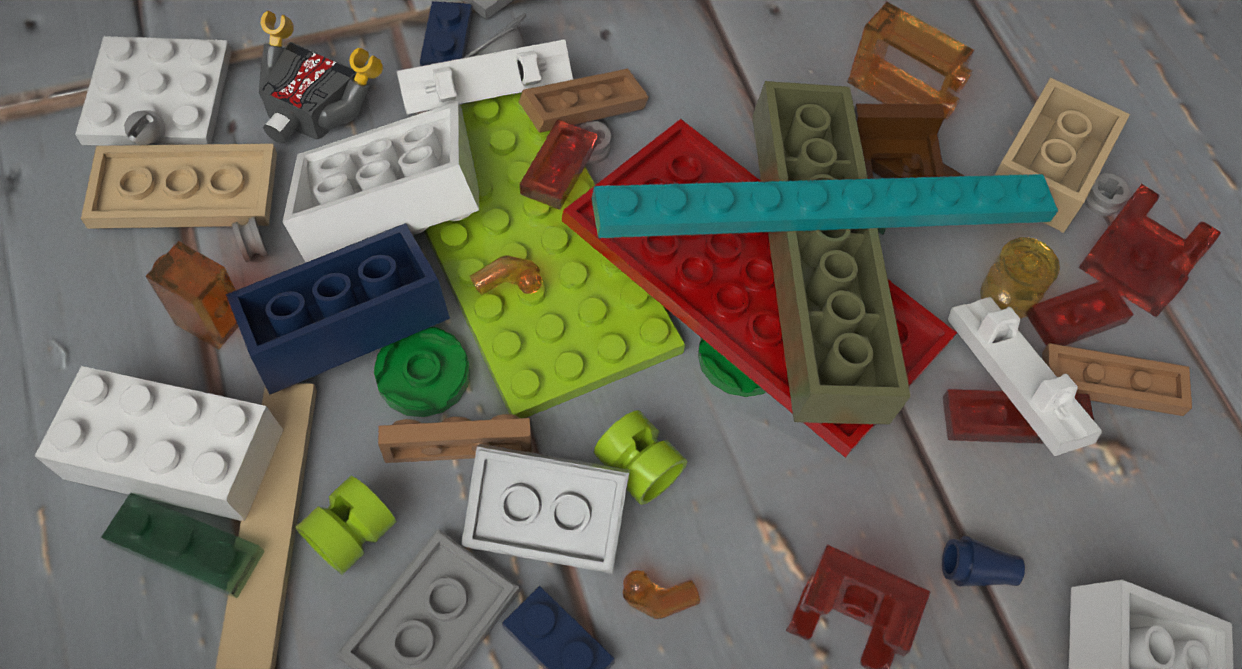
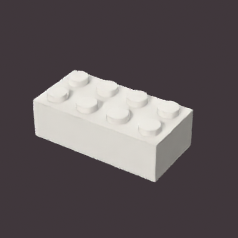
M81 366L35 457L63 480L245 521L283 429L267 406Z

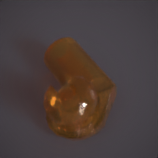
M508 255L496 259L470 275L474 286L481 295H484L503 282L518 285L519 289L525 294L536 292L543 283V279L539 274L540 268L533 261Z
M636 570L628 573L623 581L624 589L622 593L628 605L654 619L666 618L701 603L698 590L691 579L664 589L651 582L646 572Z

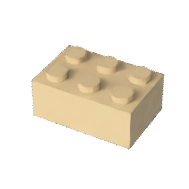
M1050 77L995 175L1043 174L1058 209V212L1050 222L1043 223L1064 233L1084 204L1130 114Z

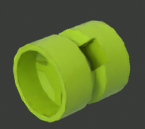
M635 410L616 421L602 435L594 447L593 453L605 466L630 470L627 491L640 505H644L657 498L681 475L688 461L668 440L658 441L660 431L640 410Z
M352 475L329 495L330 506L328 508L317 506L295 527L304 540L341 575L364 554L363 544L366 541L377 542L396 523L395 517L385 504L364 483Z

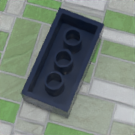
M406 223L226 294L249 355L269 395L450 319L439 279Z

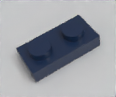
M432 1L420 57V66L465 57L473 16L471 4Z
M541 586L502 622L503 629L543 669H610L615 662V658Z

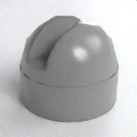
M149 110L132 113L127 117L124 124L125 134L137 145L157 144L165 134V124L162 118L157 113ZM146 118L150 123L137 135L135 130Z

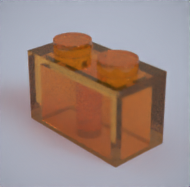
M180 241L167 254L162 255L156 260L152 270L145 277L175 325L219 350L238 328L226 294L236 289L225 267Z

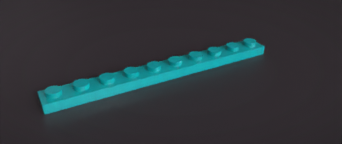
M1043 174L594 186L592 193L598 238L1050 222L1058 212Z

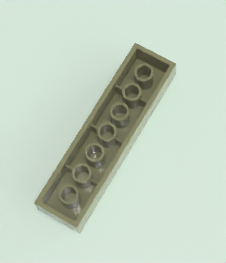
M774 81L764 82L752 116L761 182L868 179L850 87ZM878 228L768 232L794 422L890 425L911 395Z

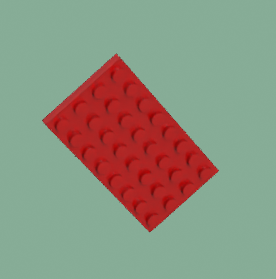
M679 119L595 186L761 182V180L682 119ZM594 186L563 210L561 221L793 414L768 232L598 238L592 204ZM888 280L908 385L910 387L952 341L957 332ZM803 422L845 458L876 425Z

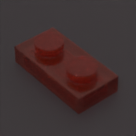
M557 119L520 182V195L561 210L597 146V134Z
M1109 278L1034 304L1026 313L1046 346L1049 343L1062 346L1069 345L1126 324L1134 315Z

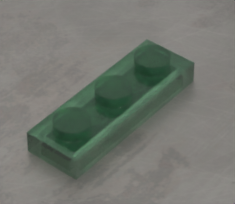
M131 492L101 536L103 540L114 547L235 598H238L265 552L257 544Z

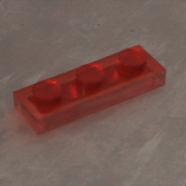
M948 389L943 396L948 440L1044 444L1004 391ZM1075 394L1074 398L1094 421L1090 395Z

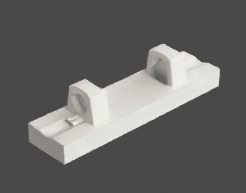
M565 39L396 71L406 114L436 109L459 101V104L519 93L524 89L573 80ZM517 60L521 62L524 71V78L522 81L520 78Z
M988 297L971 304H962L951 308L948 317L949 323L1054 456L1096 443L1102 430L1074 398L1078 386L1068 374H1062V376L1057 377L1018 331L1020 318L1011 307L1001 310L993 299Z

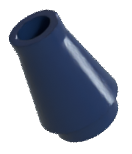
M962 536L960 539H950L947 542L942 555V572L946 579L953 580L958 587L1019 586L1024 578L1025 563L1021 556L1006 553L971 537Z

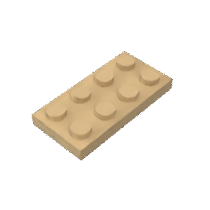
M274 144L96 146L81 220L87 229L232 226V223L235 222L245 225L251 217H255L258 226H269L277 161L276 149Z

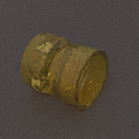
M1019 237L1010 240L1003 246L993 266L982 281L980 287L981 299L991 297L1001 310L1011 307L1020 319L1028 317L1043 299L1044 293L1050 289L1057 279L1060 271L1058 257L1053 249L1037 239Z

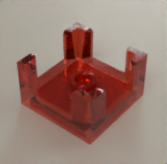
M1141 184L1078 268L1149 314L1157 317L1181 291L1190 278L1188 277L1190 271L1212 247L1222 232L1201 221L1186 239H1183L1146 216L1160 196L1155 191Z
M827 544L805 581L786 631L804 640H810L820 615H827L834 609L872 627L860 659V665L866 669H890L895 654L905 657L910 652L931 591Z

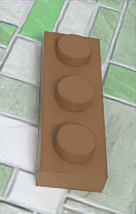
M627 68L524 89L519 103L539 133L644 109L649 96Z
M1050 343L1042 352L1043 361L1057 377L1062 376V374H1068L1078 386L1074 398L1184 416L1192 409L1189 366Z
M501 414L494 416L491 420L471 421L465 417H449L438 423H421L417 420L403 419L395 421L392 425H380L378 428V445L385 463L473 459L479 444L532 453L530 418H519L512 414Z

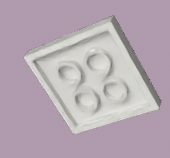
M104 36L75 133L81 145H137L125 134L124 124L127 117L132 113L142 110L157 113L165 124L164 137L154 145L212 144L232 52L228 40ZM146 118L135 130L137 135L150 123Z

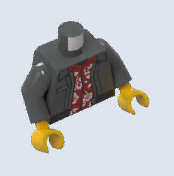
M271 11L263 13L261 26L266 33L270 34L269 43H264L259 80V95L270 117L263 127L265 133L272 140L284 144L294 131L313 139H320L330 130L354 121L370 88V85L367 84L368 79H374L382 73L383 65L381 60L374 55L369 58L368 51L363 48H357L351 53L350 68L292 42H289L284 47L282 46L283 40L289 38L294 31L291 19L283 14L280 26L274 29L276 15Z

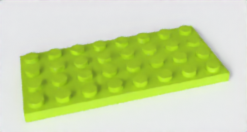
M522 92L460 105L479 188V211L473 212L465 219L459 221L448 220L429 226L424 233L509 414L516 415L519 418H527L683 354L685 343L662 304L561 221L563 210L595 186V183L565 129L558 128L539 133L519 103Z

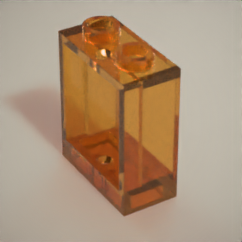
M886 2L864 27L847 83L883 104H942L944 119L947 120L960 101V98L955 96L956 92L959 93L972 74L973 70L968 68V64L975 50L893 4ZM888 46L896 48L945 76L940 91L884 60Z

